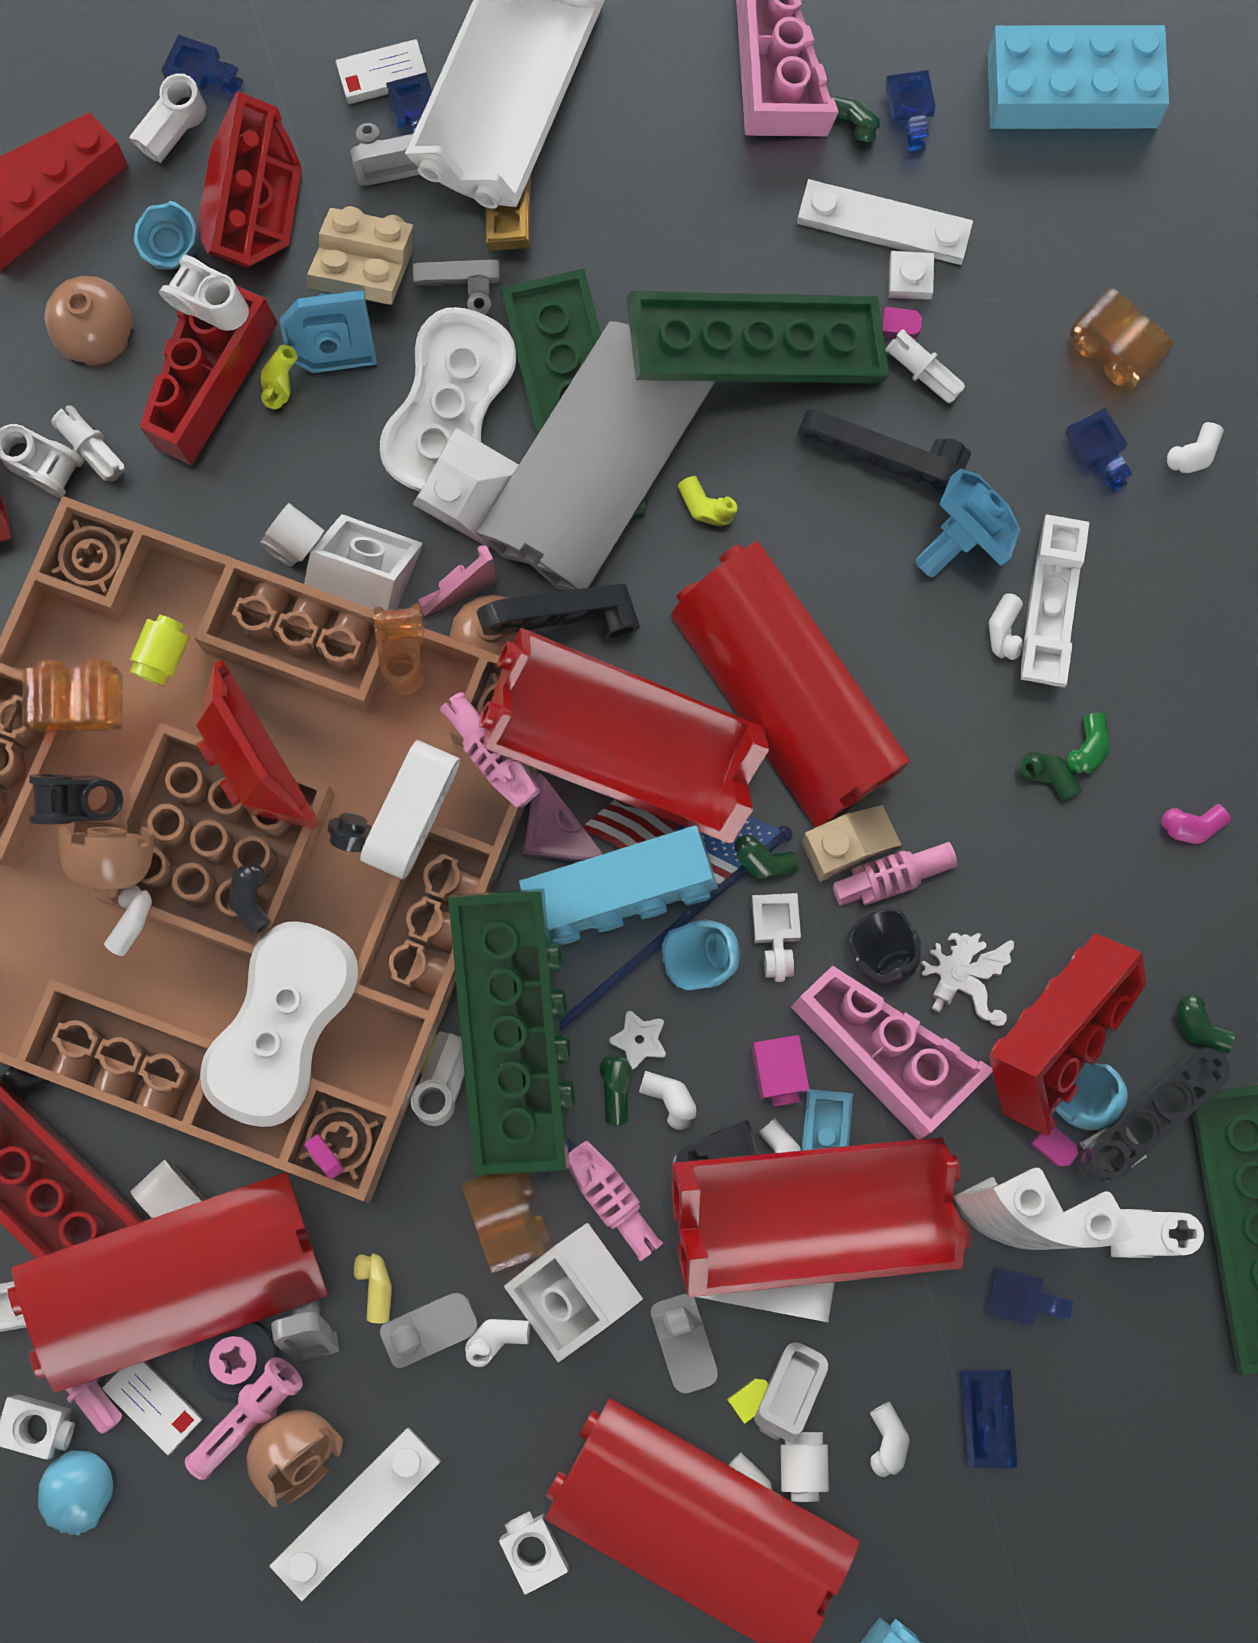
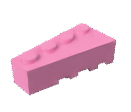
M736 0L745 135L827 137L838 115V109L834 98H830L826 86L827 76L823 64L818 62L813 47L814 38L810 25L806 26L800 9L802 6L801 0Z
M832 966L798 998L791 1008L916 1139H922L945 1120L993 1072L992 1068L981 1060L977 1062L960 1051L961 1048L946 1038L941 1039L921 1026L920 1021L906 1012L903 1014L885 1003L883 1001L884 998Z

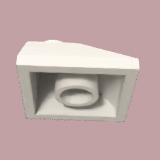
M455 428L413 505L490 548V545L476 532L519 464Z

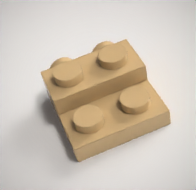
M352 206L345 207L343 210L330 208L319 232L318 251L307 273V288L335 294L363 290L365 300L392 305L413 253L414 224L406 223L397 215H388L385 218L365 215L360 209Z

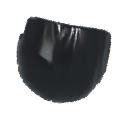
M887 907L877 912H871L868 916L859 919L849 931V947L860 972L867 979L879 985H899L918 971L922 961V941L901 910L889 909Z

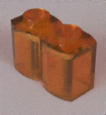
M1110 287L1074 322L1069 334L1072 337L1074 347L1081 355L1087 358L1093 357L1101 362L1105 367L1104 371L1107 377L1113 383L1119 386L1125 385L1131 390H1134L1168 356L1174 345L1171 338L1157 324L1142 316L1126 297Z
M90 659L83 661V666L64 668L65 664L63 662L43 660L36 662V667L23 669L22 724L29 731L65 732L73 730L110 731L122 729L123 675L117 667L111 666V662L101 659Z
M527 1172L487 1174L461 1184L491 1273L545 1254L543 1244L551 1242L542 1215L533 1218L528 1200L534 1198L535 1193Z

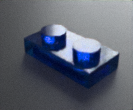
M1011 1369L961 1370L968 1467L1001 1469L1018 1467Z

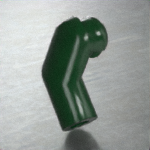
M829 94L831 99L834 98L838 109L836 118L849 120L856 124L854 131L855 139L865 142L874 141L876 139V129L880 128V120L863 101Z
M1030 752L1019 763V771L1023 777L1032 781L1051 783L1063 802L1082 791L1060 756Z
M750 834L739 837L734 844L738 861L755 878L767 879L794 874L798 871V859L793 851L772 854L755 836Z
M1196 995L1183 997L1180 1000L1176 1015L1185 1038L1192 1044L1229 1054L1234 1044L1235 1032L1212 1026L1205 1010V1003L1200 997Z
M608 1055L600 1064V1074L604 1078L605 1121L609 1125L618 1126L628 1122V1093L632 1067L625 1057Z

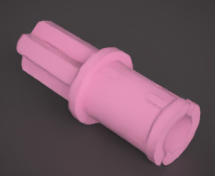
M100 1377L65 1389L69 1394L67 1401L69 1403L75 1401L99 1433L108 1432L122 1419V1413L97 1383Z

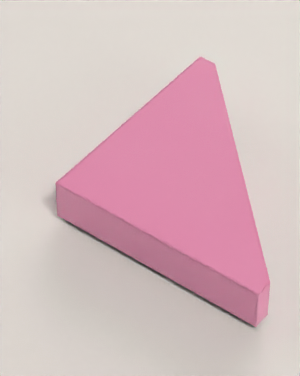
M486 545L477 548L479 558L465 569L463 565H458L439 582V590L418 600V605L425 618L498 583L493 557Z
M538 773L536 782L541 791L530 803L523 854L526 857L581 862L603 855L602 851L546 777Z

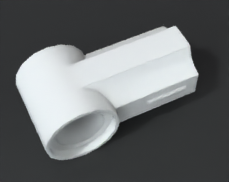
M174 74L163 81L160 87L159 100L129 137L132 144L154 162L161 163L188 128L198 126L206 116V105L195 81L185 74ZM191 97L186 104L176 105L180 99Z
M439 1031L420 1082L412 1092V1109L419 1120L426 1125H443L454 1114L455 1101L465 1078L462 1040L459 1036ZM431 1092H439L446 1099L445 1106L436 1114H426L421 1109L422 1099Z

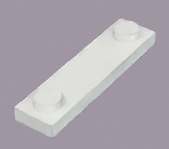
M810 179L807 182L797 219V224L906 252L934 253V259L958 265L962 264L973 220Z
M408 1427L270 1565L271 1569L303 1601L441 1460Z

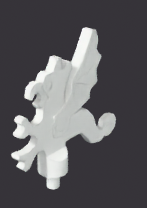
M952 933L948 940H955L957 945L950 947V950L953 952L951 956L943 955L941 953V945L936 943L934 945L935 950H931L930 954L938 959L939 966H932L926 961L921 962V965L925 968L924 971H921L922 976L926 977L934 973L940 976V981L932 996L936 999L932 1010L940 1013L944 1004L950 1005L956 991L960 990L972 997L976 1014L983 1021H990L996 1027L1003 1026L1007 1021V1015L1001 1010H994L992 1013L988 1011V994L985 985L978 979L988 980L992 975H1001L1003 967L1011 963L1009 953L1014 948V941L1010 940L996 950L981 954L977 962L971 964L972 957L986 948L985 942H978L981 934L977 933L970 937L966 934L960 936L958 933Z

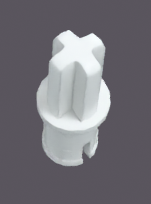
M902 329L897 334V338L891 341L885 351L894 356L914 374L912 377L914 381L919 378L946 403L953 402L963 391L964 383L936 359L938 354L934 352L931 355Z
M72 405L65 407L69 416L63 409H60L52 418V425L74 447L73 451L84 458L104 481L113 482L117 480L125 470L124 464L103 442V434L99 430H93Z

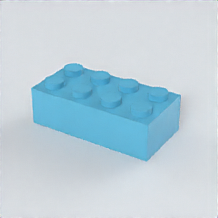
M1165 25L995 26L987 52L990 129L1158 128L1169 105Z
M696 825L519 881L521 890L544 888L548 932L552 934V942L560 943L561 945L581 939L579 932L590 928H597L598 933L619 928L624 925L622 918L637 914L641 916V919H647L667 912V904L679 900L684 901L685 906L703 902L711 898L709 891L718 889L703 837Z

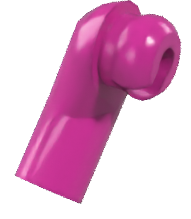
M1220 804L1215 805L1201 817L1183 813L1178 808L1168 810L1162 817V826L1168 830L1169 836L1175 840L1191 844L1203 843L1231 822V816Z

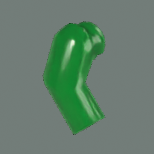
M1103 712L1083 716L1086 741L1082 744L1080 750H1072L1067 756L1068 767L1075 774L1084 771L1089 774L1096 771L1110 752L1106 716Z

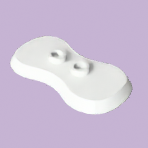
M457 307L445 308L435 312L422 325L415 345L416 368L413 386L407 399L388 420L381 434L380 455L386 471L403 485L419 492L455 428L481 442V427L486 410L496 395L508 383L515 369L516 350L510 333L494 319L473 310Z
M296 921L276 925L258 941L249 963L248 986L244 1003L233 1022L209 1046L201 1064L200 1079L203 1093L212 1106L221 1113L248 1125L272 1127L285 1122L301 1107L310 1086L311 1062L315 1044L324 1027L351 999L357 985V959L353 950L340 937L319 926Z

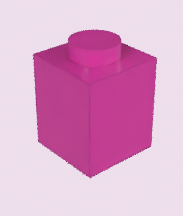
M795 1035L753 1043L751 1048L761 1101L772 1099L773 1107L799 1103V1094L809 1091L800 1036Z

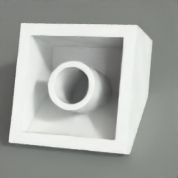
M341 514L312 548L304 584L392 616L401 602L423 543Z
M588 1223L555 1245L504 1286L558 1363L643 1300Z

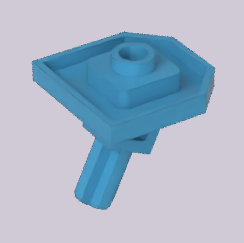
M363 290L337 294L320 293L319 296L299 298L280 317V328L284 344L293 347L298 355L295 364L312 373L377 365Z
M960 468L950 477L939 504L951 517L941 526L944 531L915 561L917 566L929 577L937 575L962 549L967 553L976 544H979L1002 566L1011 559L1021 530L1009 504L979 474Z

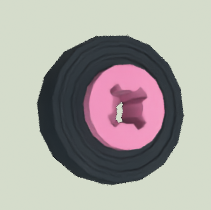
M253 1322L197 1342L192 1363L196 1380L207 1394L219 1401L238 1403L239 1393L244 1386L254 1384L265 1372L266 1363L271 1358H279L273 1337L267 1328L258 1322Z

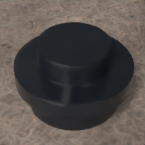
M343 813L340 817L331 819L327 827V831L330 834L329 842L334 847L347 852H362L372 829L364 817L353 813Z

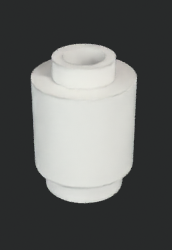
M801 1432L796 1440L792 1442L785 1440V1444L780 1445L781 1491L791 1492V1501L818 1502L820 1501L819 1492L829 1491L828 1444H823V1432Z

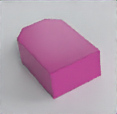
M884 307L882 317L883 337L897 338V334L902 329L913 339L919 336L922 316L916 310Z
M1054 1127L1049 1136L1039 1133L1030 1144L1056 1167L1069 1166L1078 1155L1077 1145L1056 1127Z
M317 1134L304 1143V1146L330 1180L345 1170L321 1135Z

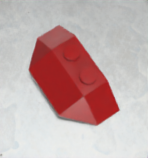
M240 91L235 93L210 149L197 227L208 254L248 268L289 246L302 166L291 139L280 122L282 117L278 107Z
M223 659L214 663L196 725L204 739L196 744L209 766L213 767L219 764L224 772L226 779L219 783L233 806L242 803L246 810L253 815L311 829L321 825Z

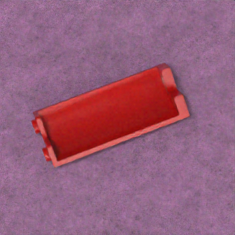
M757 540L745 548L738 544L727 550L719 558L722 563L710 572L699 583L694 582L686 586L676 595L679 603L670 616L739 717L764 727L769 747L766 757L816 828L852 811L865 795L899 775L910 762V759L759 541Z
M520 628L514 642L507 641L504 644L497 662V666L502 668L492 701L487 702L479 720V727L485 729L484 748L688 828L696 825L701 833L729 844L733 843L753 811L748 784L769 751L764 727L523 628Z
M943 1137L672 1163L674 1221H678L680 1243L677 1244L688 1298L962 1269L965 1249L971 1245V1233L967 1221L961 1220L952 1203L954 1184L958 1183L961 1177L958 1157L951 1155Z
M287 1172L11 1267L15 1286L7 1290L10 1305L15 1316L23 1314L34 1350L29 1352L35 1376L37 1379L46 1377L54 1393L328 1296L320 1266Z
M609 1398L601 1414L592 1410L578 1435L585 1439L586 1442L568 1475L561 1471L558 1472L545 1496L552 1500L553 1503L544 1519L757 1643H811L825 1619L823 1615L833 1595H837L860 1541Z

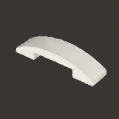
M1047 514L1044 518L1025 624L1021 680L1059 687H1066L1072 650L1070 638L1080 568L1085 558L1089 522Z

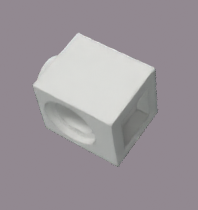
M20 1394L7 1397L0 1418V1447L46 1460L59 1456L60 1450L66 1451L73 1436L75 1424L69 1421L73 1409ZM34 1415L41 1416L47 1424V1433L42 1441L32 1438L28 1430L29 1421Z
M527 1512L505 1524L507 1533L502 1535L499 1540L524 1595L567 1573L569 1569L563 1552L547 1520L544 1519V1513L533 1519L531 1513ZM526 1537L539 1538L545 1545L546 1554L538 1561H527L519 1552V1543Z

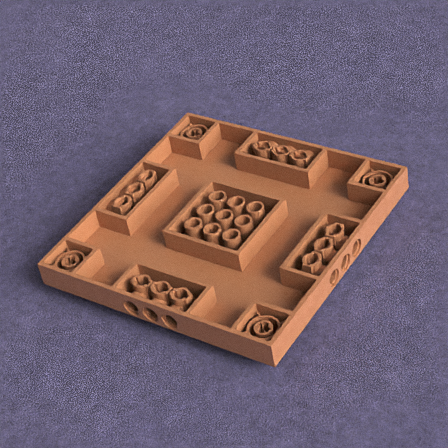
M62 496L0 636V1062L370 1203L456 984L448 897L457 894L492 892L525 806L522 808L515 807L489 783L487 778L463 750L464 746L462 743L464 738L440 711L445 702L449 703V705L452 704L449 700L452 696L463 692L481 716L487 702L492 701L502 668L497 666L499 655ZM159 614L184 624L185 627L182 633L190 637L174 677H168L164 687L130 673L134 663L130 658L147 619L156 621ZM223 659L320 821L321 825L311 829L250 814L242 803L233 806L219 783L226 779L219 764L210 767L196 743L204 738L196 725L214 663ZM416 740H420L460 758V765L410 873L405 880H402L360 861L361 852H347L334 847L329 842L330 834L327 831V827L331 819L340 817L343 813L360 815L367 820L368 825L373 827L410 748ZM527 765L536 780L539 769ZM29 775H94L110 780L118 785L122 791L124 799L122 809L111 820L84 822L128 824V833L140 835L141 826L154 831V848L150 868L144 878L135 884L141 891L147 890L150 894L152 905L141 933L124 956L112 953L104 945L127 910L118 903V897L124 888L118 890V897H92L89 895L90 888L75 884L65 875L59 863L58 830L60 826L65 825L69 832L72 833L74 832V823L80 822L52 825L29 823V815L34 813V785L29 783ZM103 786L96 787L90 792L88 805L91 810L99 809L106 802L107 794ZM250 863L260 865L265 871L266 881L263 882L261 887L257 888L256 902L271 920V924L255 936L246 928L229 903L232 874L238 867H246ZM298 921L313 924L334 933L353 950L358 965V979L355 991L346 1006L324 1027L315 1044L311 1062L309 1090L305 1101L297 1112L285 1122L272 1127H259L241 1123L221 1113L205 1097L200 1079L204 1055L212 1042L233 1022L244 1003L247 994L249 963L258 941L273 927L285 922ZM317 1134L322 1136L345 1169L332 1180L326 1176L304 1146V1143Z

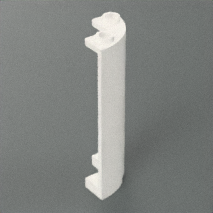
M473 0L405 152L408 158L418 166L419 174L429 181L440 182L456 192L474 198L480 205L486 208L493 209L497 208L498 205L517 207L605 0Z
M1032 1168L999 1185L994 1177H990L953 1196L952 1202L956 1209L972 1227L992 1240L1018 1249L1094 1248L1121 1243L1134 1237L1110 1192H1102L1063 1212L1040 1168Z

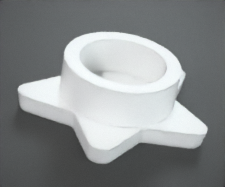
M627 1011L625 1014L624 1030L609 1038L608 1042L610 1045L625 1051L627 1060L632 1070H634L646 1057H666V1052L658 1040L664 1020L659 1018L644 1022L632 1011ZM638 1035H641L644 1038V1041L641 1044H638L635 1041V1037Z

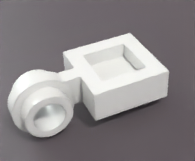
M797 893L752 895L751 908L754 944L772 943V950L764 951L765 978H774L775 982H784L785 977H793L794 960L792 949L784 950L783 942H796L801 938Z

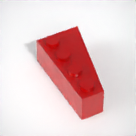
M90 112L0 156V271L128 166L118 141Z
M239 286L237 288L249 307V314L246 321L234 330H221L193 315H187L177 310L178 321L172 339L168 338L163 352L166 358L160 375L155 377L139 426L155 449L190 466L193 465L278 324L265 298Z
M1095 933L1084 947H1080L1075 951L1070 963L1064 970L1048 982L1045 991L1037 1001L1021 1013L1018 1022L1009 1033L994 1044L989 1057L1003 1115L1046 1136L1050 1135L1057 1124L1056 1120L1051 1116L1059 1103L1063 1101L1070 1104L1079 1090L1078 1086L1074 1084L1079 1072L1085 1063L1095 1065L1103 1052L1102 1048L1106 1039V1030L1108 1028L1115 1031L1118 1029L1147 984L1142 952Z

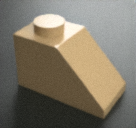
M883 805L843 815L805 832L801 841L819 882L901 847V842Z

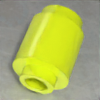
M160 614L156 621L147 619L130 658L134 662L130 673L164 687L168 677H174L190 639L188 635L182 633L185 625Z

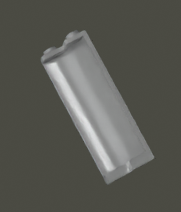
M609 321L476 533L503 558L531 564L556 589L567 591L588 588L715 381L636 380L629 323Z

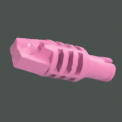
M463 692L455 694L449 699L452 702L451 705L447 702L440 708L441 713L448 718L464 738L462 743L464 746L463 750L487 778L489 783L515 807L522 808L541 791L527 764L484 748L485 729L479 727V713Z
M950 842L915 854L903 850L851 868L853 876L835 882L833 892L839 906L862 900L864 906L916 889L918 885H921L922 879L957 868V858Z
M588 1141L573 1149L568 1154V1168L581 1193L607 1227L610 1226L611 1229L616 1227L638 1256L639 1261H642L652 1251L658 1249L663 1242L661 1239L659 1240L638 1210L641 1208L639 1205L640 1201L613 1165Z

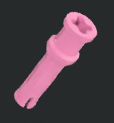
M271 1358L266 1363L265 1372L254 1384L245 1385L240 1391L238 1404L185 1458L187 1470L199 1480H206L213 1470L237 1448L240 1442L259 1423H266L276 1416L277 1407L288 1395H295L301 1390L303 1383L297 1370L282 1358ZM233 1428L234 1431H233V1432L225 1439V1441L218 1447V1446H217L218 1443H219V1442L231 1431V1429Z

